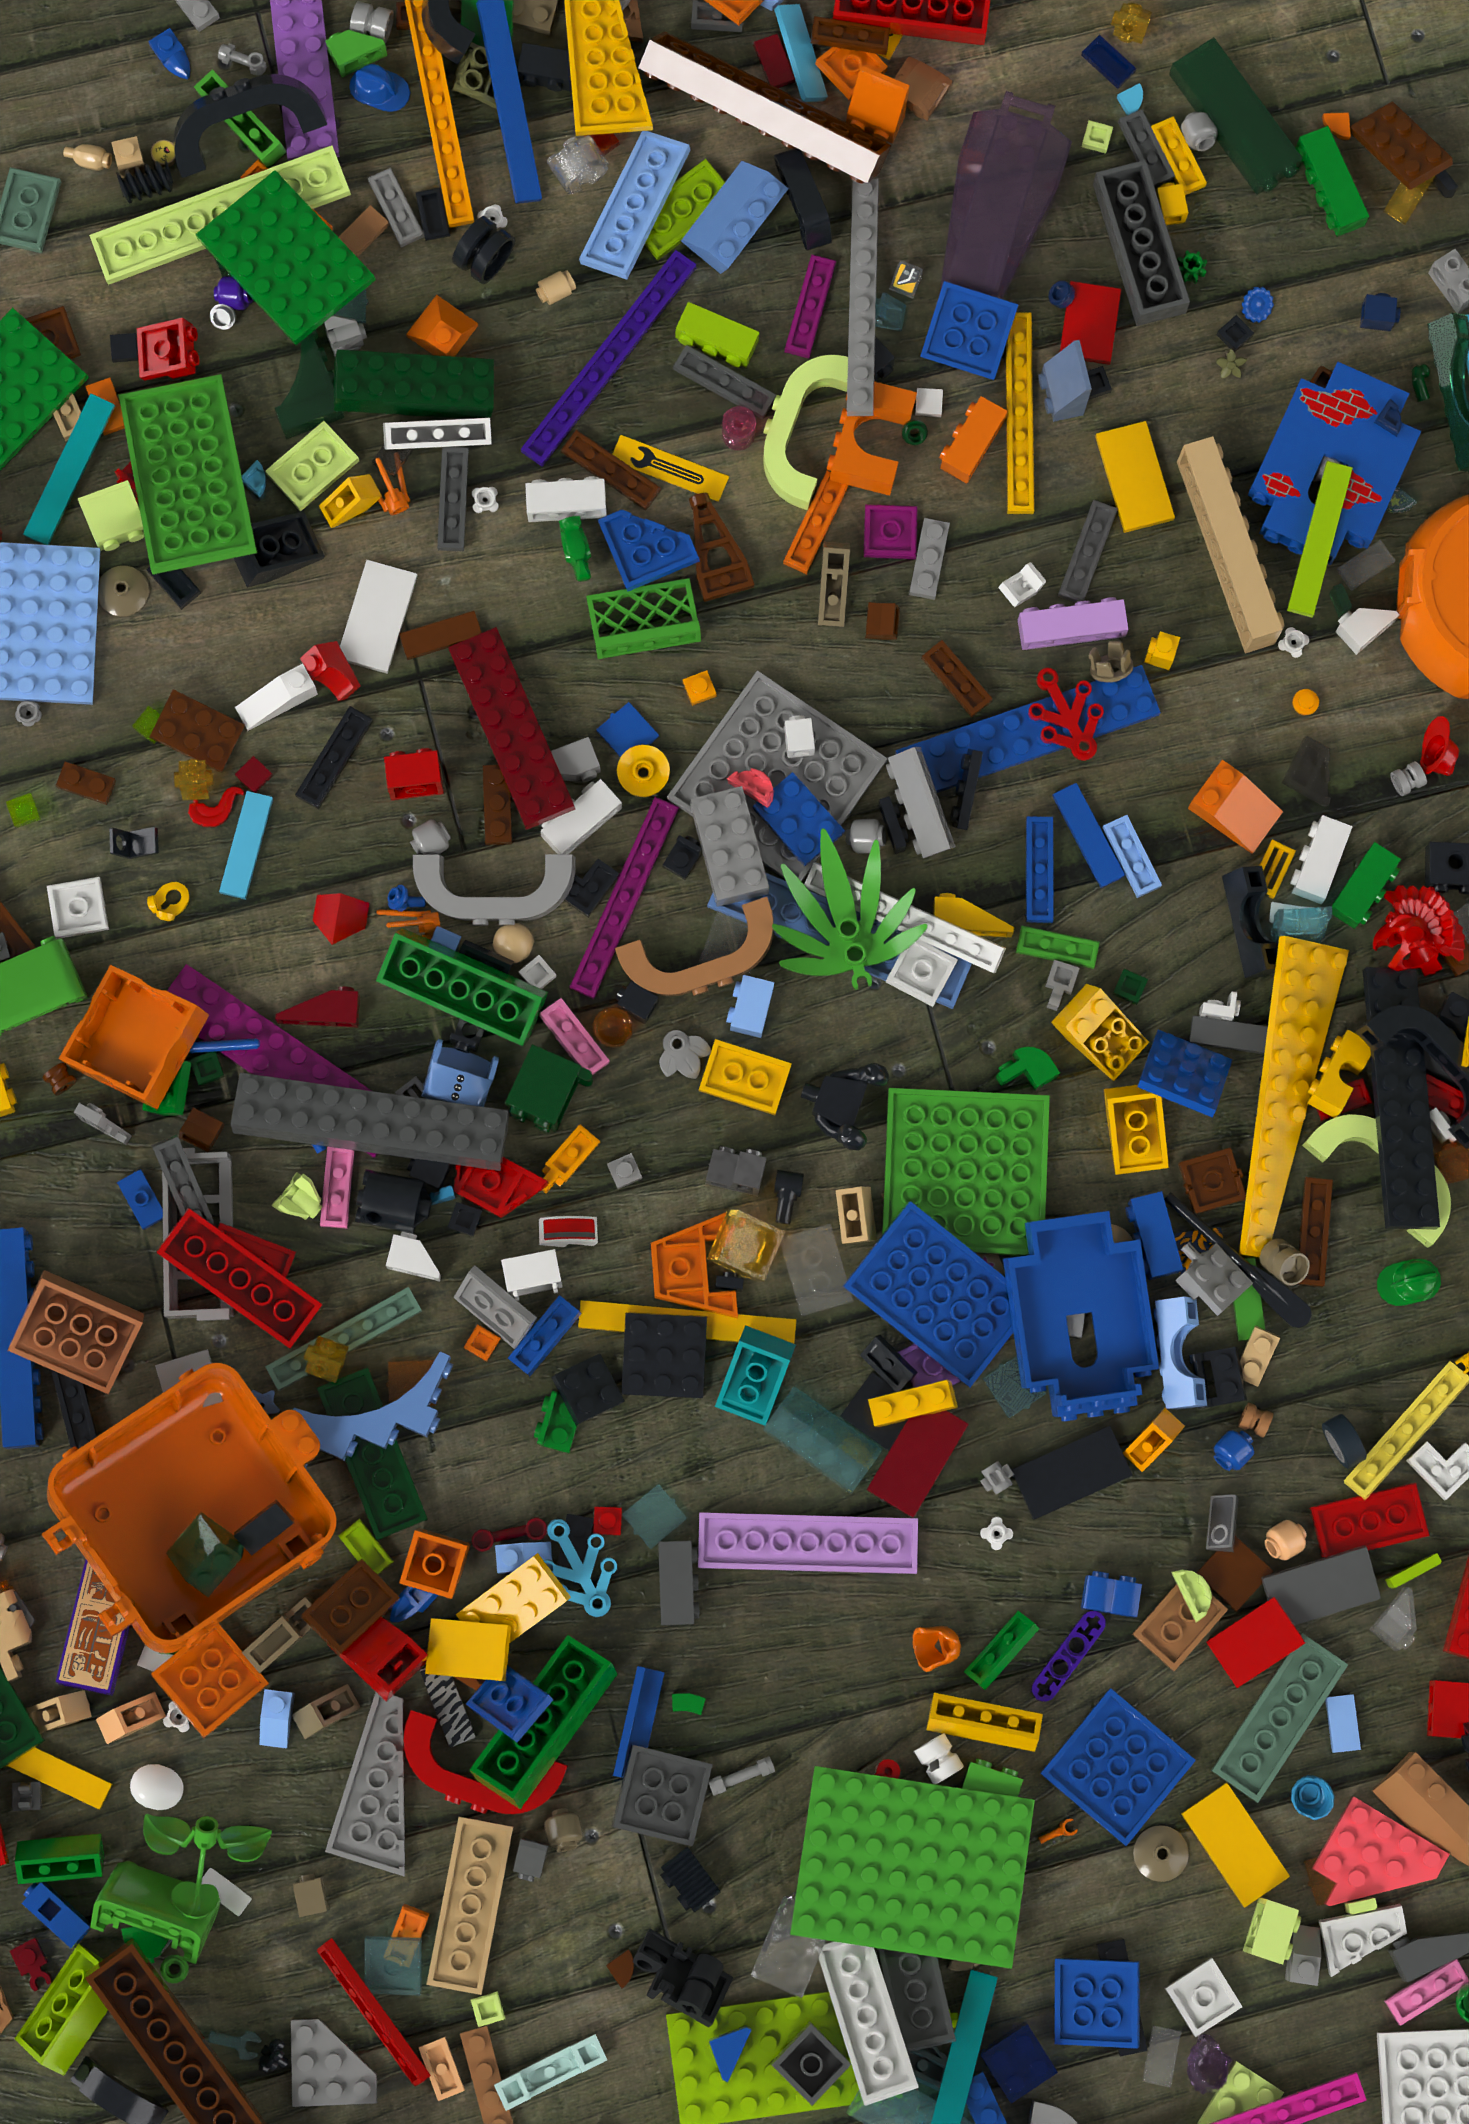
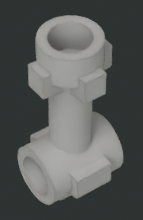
M230 43L228 45L222 44L219 49L218 59H221L222 63L228 65L230 61L250 67L251 74L257 76L262 75L266 71L267 64L260 53L254 52L248 56L235 51V45Z

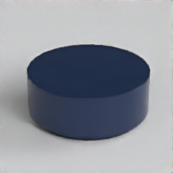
M1066 281L1056 282L1049 291V301L1057 308L1068 307L1075 297L1074 287Z

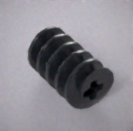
M165 159L164 167L158 161H155L154 170L148 164H145L144 173L137 166L133 176L128 169L125 170L124 178L116 172L123 197H125L129 204L133 202L134 194L141 201L143 199V192L149 198H152L153 189L159 195L163 193V186L166 187L169 193L173 190L174 183L167 159Z

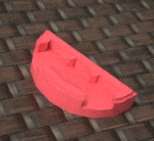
M751 768V771L740 773L736 771L727 778L730 785L735 788L742 786L746 795L768 808L773 801L774 789L770 778L764 772Z

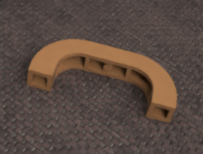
M764 897L742 905L748 924V934L744 944L734 953L679 972L666 973L652 966L648 960L643 942L637 940L615 948L619 962L625 973L637 985L653 994L661 996H680L691 992L693 996L708 992V987L718 984V987L732 984L734 983L733 978L743 975L756 967L765 957L771 946L774 936V930L772 929L774 916L769 899Z

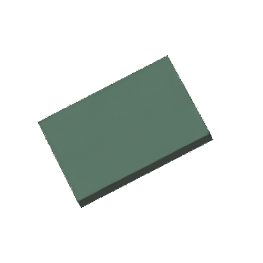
M10 167L0 202V244L42 253L61 186L60 178Z

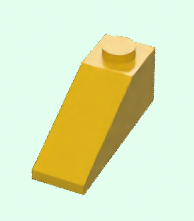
M942 893L940 897L934 898L933 915L978 936L1012 937L1013 926L963 898H956L955 894Z

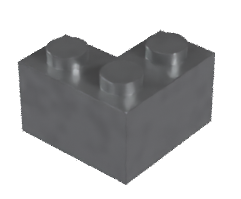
M720 1147L719 1150L713 1149L705 1184L758 1197L766 1157H762V1152L752 1149H746V1153L740 1151L739 1155L735 1154L734 1149Z

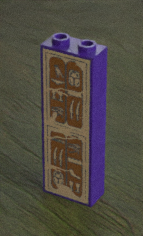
M85 1560L56 1683L113 1696L130 1626L112 1637L98 1617L99 1613L114 1605L115 1600L87 1560ZM120 1613L112 1618L116 1626L124 1621Z

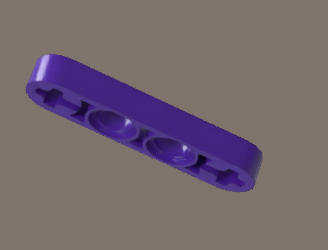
M1097 1611L1086 1612L1073 1627L1033 1681L1031 1693L1036 1700L1047 1702L1055 1697L1103 1632L1106 1621L1101 1613ZM1096 1616L1099 1629L1092 1628L1087 1635L1092 1636L1089 1642L1087 1637L1078 1633L1077 1630L1080 1627L1084 1631L1089 1624L1086 1621L1087 1617L1092 1619ZM1074 1637L1082 1639L1084 1643V1648L1080 1653H1073L1069 1649V1642ZM1058 1659L1064 1660L1068 1665V1670L1064 1675H1057L1052 1669L1053 1663ZM1048 1671L1051 1677L1060 1680V1682L1056 1685L1053 1681L1049 1685L1050 1695L1043 1694L1039 1696L1037 1685L1038 1683L1045 1684L1049 1678L1045 1677L1044 1674Z

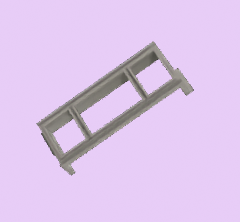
M183 1148L189 1164L219 1163V1195H203L206 1204L219 1203L220 1222L233 1227L232 1156L228 1152L195 1153V1148ZM162 1171L164 1241L177 1224V1204ZM163 1258L164 1317L168 1319L197 1318V1321L230 1320V1317H234V1308L221 1300V1309L178 1310V1280H190L192 1278L183 1271H178L176 1266Z

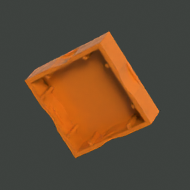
M110 965L92 997L87 1013L74 1029L58 1059L70 1068L158 1109L209 1015L196 1004L168 991L153 988L142 979Z

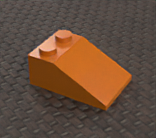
M862 65L847 112L846 123L884 142L888 141L893 144L905 118L910 85Z
M1221 760L1188 807L1193 813L1251 854L1254 853L1283 813L1244 774L1224 760Z

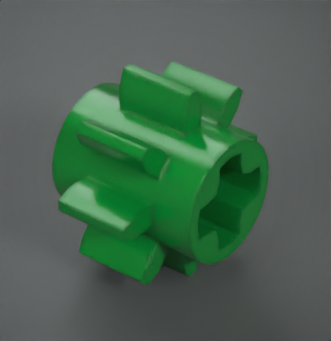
M1186 250L1184 259L1181 257L1177 258L1184 283L1186 281H1193L1196 284L1198 275L1200 277H1205L1207 271L1203 268L1206 266L1207 260H1202L1199 256V251L1195 254ZM1190 265L1194 266L1192 270L1188 268Z

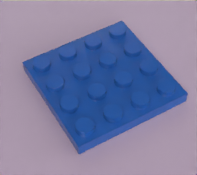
M1109 1688L1040 1774L1123 1845L1127 1846L1196 1760L1114 1690Z

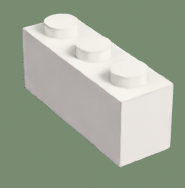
M590 476L584 478V480L561 478L555 482H547L546 480L538 479L533 480L531 483H525L528 522L559 521L571 516H580V519L603 518L607 516L604 479Z
M601 779L597 783H589L582 790L583 795L576 801L572 799L576 810L542 824L541 837L557 854H570L622 809V802Z
M1322 815L1318 822L1313 821L1308 836L1312 837L1310 845H1304L1299 860L1303 861L1301 869H1295L1290 884L1294 885L1292 894L1319 904L1324 902L1352 826Z

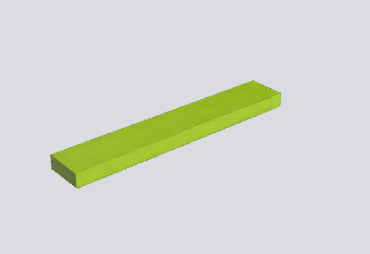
M1330 461L1326 462L1287 608L1289 612L1311 618L1314 616L1352 467Z

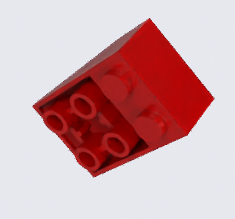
M381 1617L339 1657L387 1702L425 1665L428 1654L407 1634Z

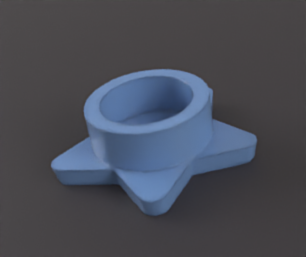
M256 1390L251 1391L260 1404H265L263 1409L267 1415L280 1412V1409L273 1403L274 1390L264 1394Z

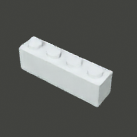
M490 418L383 423L384 448L386 450L491 444Z

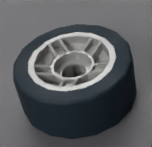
M1339 1414L1322 1424L1323 1433L1330 1448L1345 1468L1349 1469L1366 1460L1367 1455L1363 1443L1353 1425L1343 1414Z

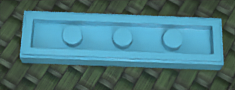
M800 4L778 5L774 11L801 100L804 102L825 101L828 95L820 69L815 65L816 56Z
M246 791L219 890L220 894L246 900L273 797Z

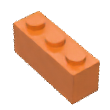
M980 396L977 403L972 402L965 413L968 418L964 425L959 423L952 435L955 438L952 445L946 444L939 458L942 459L940 469L967 484L1004 424L1008 411Z

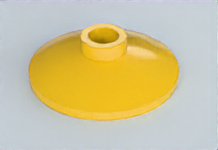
M637 745L629 748L620 757L617 765V776L621 786L630 794L639 797H648L660 792L667 784L670 775V766L666 756L659 749L650 745ZM645 769L648 771V775L641 777L638 774L639 771Z

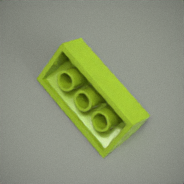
M79 1943L15 2037V2040L38 2063L63 2076L74 2063L76 2057L108 2011L85 1979L86 1972L103 1959Z

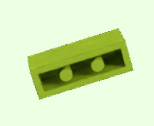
M688 302L676 327L675 338L685 346H695L702 349L703 353L708 356L724 358L728 364L734 367L742 366L747 368L759 342L760 332Z

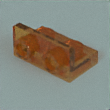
M1457 1142L1441 1146L1442 1151L1438 1152L1435 1156L1447 1185L1469 1179V1148L1465 1149L1463 1145L1458 1146Z

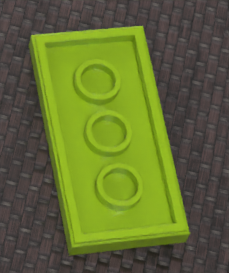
M704 159L675 181L644 244L657 261L682 243V238L725 183L724 179L707 159Z

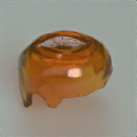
M618 1007L604 1008L594 1018L593 1034L597 1041L606 1047L617 1048L625 1045L633 1033L630 1016L626 1011Z

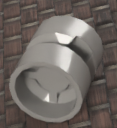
M357 1L351 16L350 30L365 35L370 34V36L383 39L384 43H386L392 29L394 11L383 7H378L374 10L372 4Z

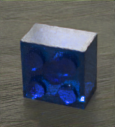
M1026 2022L1018 2025L979 2051V2055L1010 2103H1013L1058 2073Z

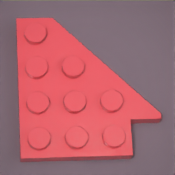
M1352 1796L1312 1869L1335 1883L1324 1903L1327 1906H1333L1437 1879L1450 1854Z

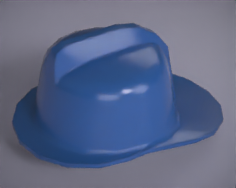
M369 64L357 70L350 80L349 87L352 96L357 101L387 112L398 111L409 101L410 90L404 78L385 70L379 65Z

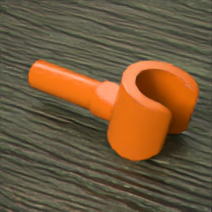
M1073 1819L1061 1821L1058 1828L1038 1837L1041 1844L1057 1836L1076 1834L1078 1829L1067 1832L1065 1829L1066 1823L1073 1821Z

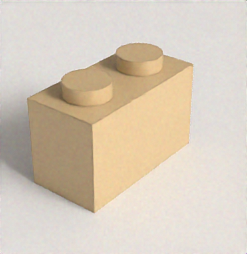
M861 1186L836 1190L842 1244L877 1241L871 1187Z

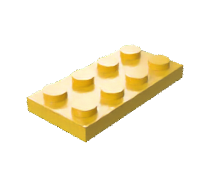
M537 1553L460 1610L456 1616L460 1621L510 1625V1642H512L569 1600L571 1596Z

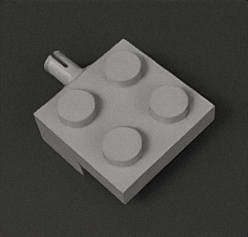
M1190 1242L1181 1249L1192 1262L1189 1268L1176 1279V1282L1193 1300L1199 1296L1217 1316L1253 1284L1217 1243L1201 1254L1198 1253Z

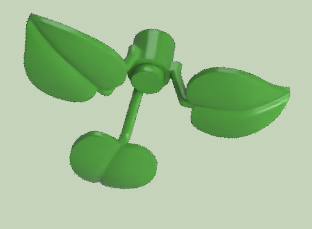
M146 1814L143 1823L146 1843L153 1851L159 1854H175L180 1846L187 1847L193 1838L197 1847L201 1849L196 1884L189 1881L181 1882L174 1887L171 1894L173 1906L185 1917L192 1919L204 1918L211 1914L217 1907L219 1893L214 1885L201 1884L206 1850L212 1848L217 1840L221 1849H227V1854L231 1859L240 1862H250L263 1854L272 1834L270 1829L255 1826H232L221 1832L218 1829L217 1820L209 1816L199 1818L196 1821V1826L192 1827V1831L186 1822L174 1817H159Z

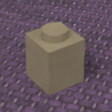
M315 1873L298 1877L299 1882L293 1884L299 1918L328 1911L329 1907L323 1877L316 1878Z

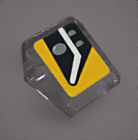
M900 260L889 289L913 299L924 270Z

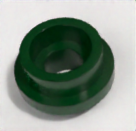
M913 419L904 424L902 437L906 443L919 445L927 438L928 429L921 420ZM914 428L919 429L918 433L916 434L910 433V431Z

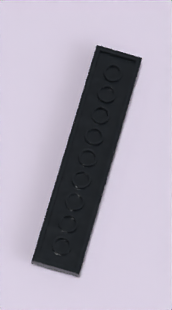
M1366 967L1362 970L1367 1020L1393 1006L1410 1005L1420 1008L1416 969L1395 971L1391 968ZM1394 1035L1385 1045L1373 1051L1370 1048L1385 1229L1436 1230L1440 1227L1424 1049L1411 1037Z

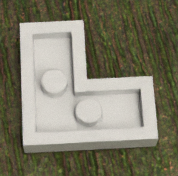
M1425 1442L1406 1460L1443 1500H1447L1469 1478V1446L1467 1443H1463L1445 1460L1428 1442Z

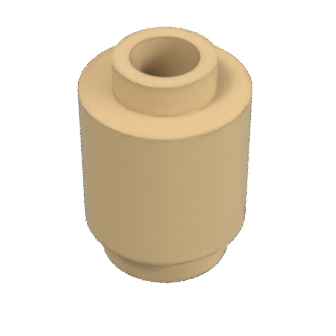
M567 270L564 272L558 271L539 281V288L536 289V292L542 303L547 302L549 305H552L571 295V291L576 289V285Z

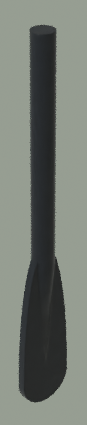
M1170 1192L1165 1197V1202L1213 1245L1217 1243L1253 1282L1252 1286L1260 1296L1290 1326L1301 1328L1309 1323L1312 1312L1308 1304L1280 1281L1260 1268L1251 1265L1173 1193Z

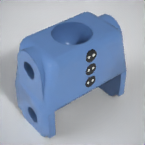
M438 1039L429 1062L421 1096L430 1100L484 1107L489 1088L494 1079L499 1057L494 1056L490 1063L475 1054L464 1053L454 1048L442 1047L443 1040Z

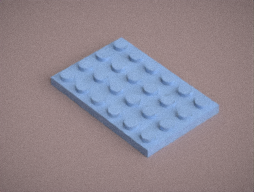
M0 542V700L93 705L100 548Z

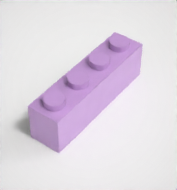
M1115 597L1102 599L1099 603L1080 601L1075 603V606L1065 607L1064 604H1055L1045 610L1031 607L1024 609L1018 617L1022 650L1126 637L1129 630L1124 599L1116 600Z

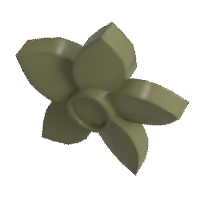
M1232 348L1227 353V359L1225 357L1216 359L1217 364L1222 367L1220 371L1221 379L1228 377L1231 373L1241 378V371L1238 366L1243 365L1247 359L1244 357L1236 358Z

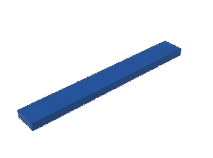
M478 0L476 5L515 204L541 201L542 195L504 1Z

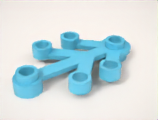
M562 1519L552 1520L547 1526V1533L552 1540L559 1542L572 1569L556 1565L548 1559L543 1561L552 1565V1573L556 1577L581 1584L586 1594L568 1590L562 1584L571 1596L569 1601L584 1605L585 1611L593 1617L605 1615L611 1606V1600L606 1591L611 1575L617 1570L616 1561L610 1557H606L601 1561L600 1568L602 1572L596 1588L590 1579L598 1551L604 1546V1538L598 1533H593L588 1537V1549L582 1564L568 1537L570 1533L568 1524ZM556 1526L564 1528L562 1535L557 1536L554 1534ZM593 1537L600 1538L601 1543L599 1546L594 1547L591 1545ZM607 1561L613 1562L614 1565L610 1571L604 1570V1563ZM596 1598L602 1600V1605L599 1608L592 1606V1602Z

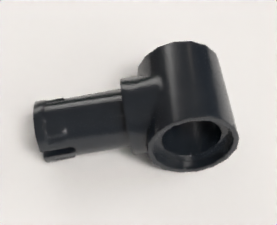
M777 1169L774 1193L776 1198H778L776 1223L790 1225L794 1201H797V1198L801 1196L804 1173Z

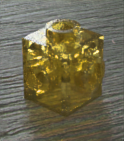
M1123 3L1121 10H1115L1111 25L1115 26L1113 35L1126 43L1133 41L1142 44L1152 12L1144 10L1141 5L1136 3Z
M189 759L187 761H179V772H174L175 788H180L183 800L209 799V786H213V772L207 769L205 760Z
M318 1336L314 1346L309 1344L303 1360L308 1361L305 1372L336 1383L343 1368L349 1346Z

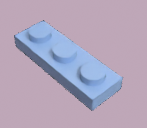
M1128 815L1103 825L1102 829L1136 897L1139 898L1160 888L1162 884Z

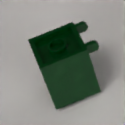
M532 1044L505 1102L510 1117L522 1123L525 1120L531 1121L535 1124L534 1128L549 1134L550 1130L557 1132L578 1084L585 1087L592 1086V1072L579 1064Z

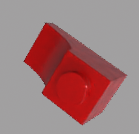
M337 641L316 644L300 658L311 680L319 681L327 686L338 701L346 700L361 687Z

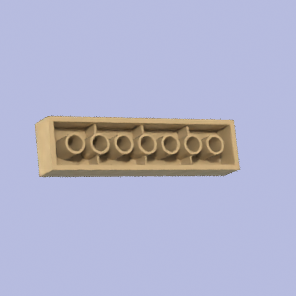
M1212 436L1183 445L1177 464L1244 652L1248 653L1274 645L1283 630L1284 620L1281 613H1277L1274 607L1275 595L1272 588H1268L1265 582L1267 578L1264 565L1258 562L1256 542L1250 540L1248 534L1249 523L1246 516L1241 515L1239 509L1241 502L1238 493L1232 490L1230 470L1223 465L1221 445L1219 443L1216 444Z

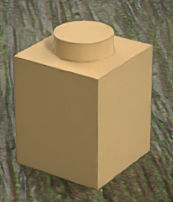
M137 136L111 142L117 167L122 178H124L126 169L133 176L137 166L144 173L145 164Z

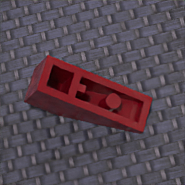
M341 986L338 987V990H330L276 1014L275 1019L278 1024L358 1028L360 995L358 991H354L353 987Z

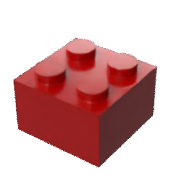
M421 748L416 750V753L405 754L404 751H396L390 753V756L384 757L387 788L391 800L444 794L437 750L432 751L431 748Z

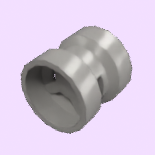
M1416 761L1408 764L1406 769H1397L1391 772L1392 783L1401 796L1410 793L1411 789L1415 787L1421 788L1427 784L1425 773Z

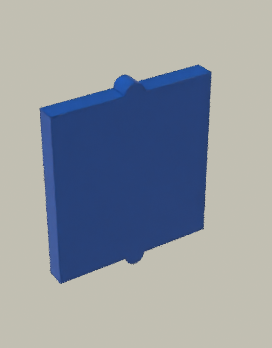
M630 702L615 714L611 713L610 718L596 729L619 757L629 748L637 745H650L659 737V734Z

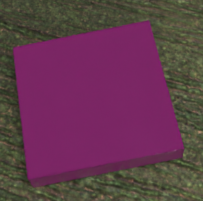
M865 504L863 557L916 559L917 506Z

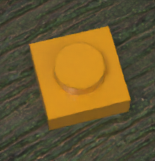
M707 670L683 679V685L692 706L717 697Z

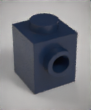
M1386 293L1366 294L1362 303L1360 328L1391 331L1394 324L1398 323L1400 319L1401 308L1397 307V298L1391 297Z

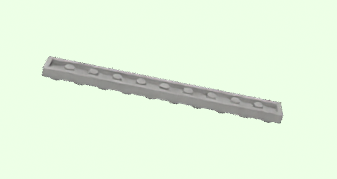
M872 179L870 182H864L863 184L853 181L847 416H873L879 179Z

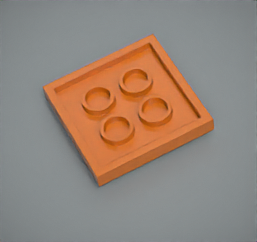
M219 1623L208 1630L207 1637L191 1649H188L186 1646L151 1673V1676L203 1738L207 1737L269 1685L268 1681L243 1655L242 1650Z

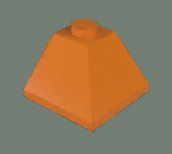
M436 295L408 331L406 337L432 355L455 357L479 324Z

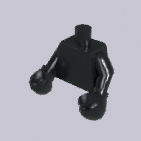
M877 1063L832 1072L829 1076L824 1077L821 1088L805 1083L801 1098L815 1102L812 1115L815 1116V1123L826 1136L836 1139L849 1150L859 1151L867 1144V1137L860 1129L853 1125L867 1084L884 1086L889 1081V1073L884 1066Z

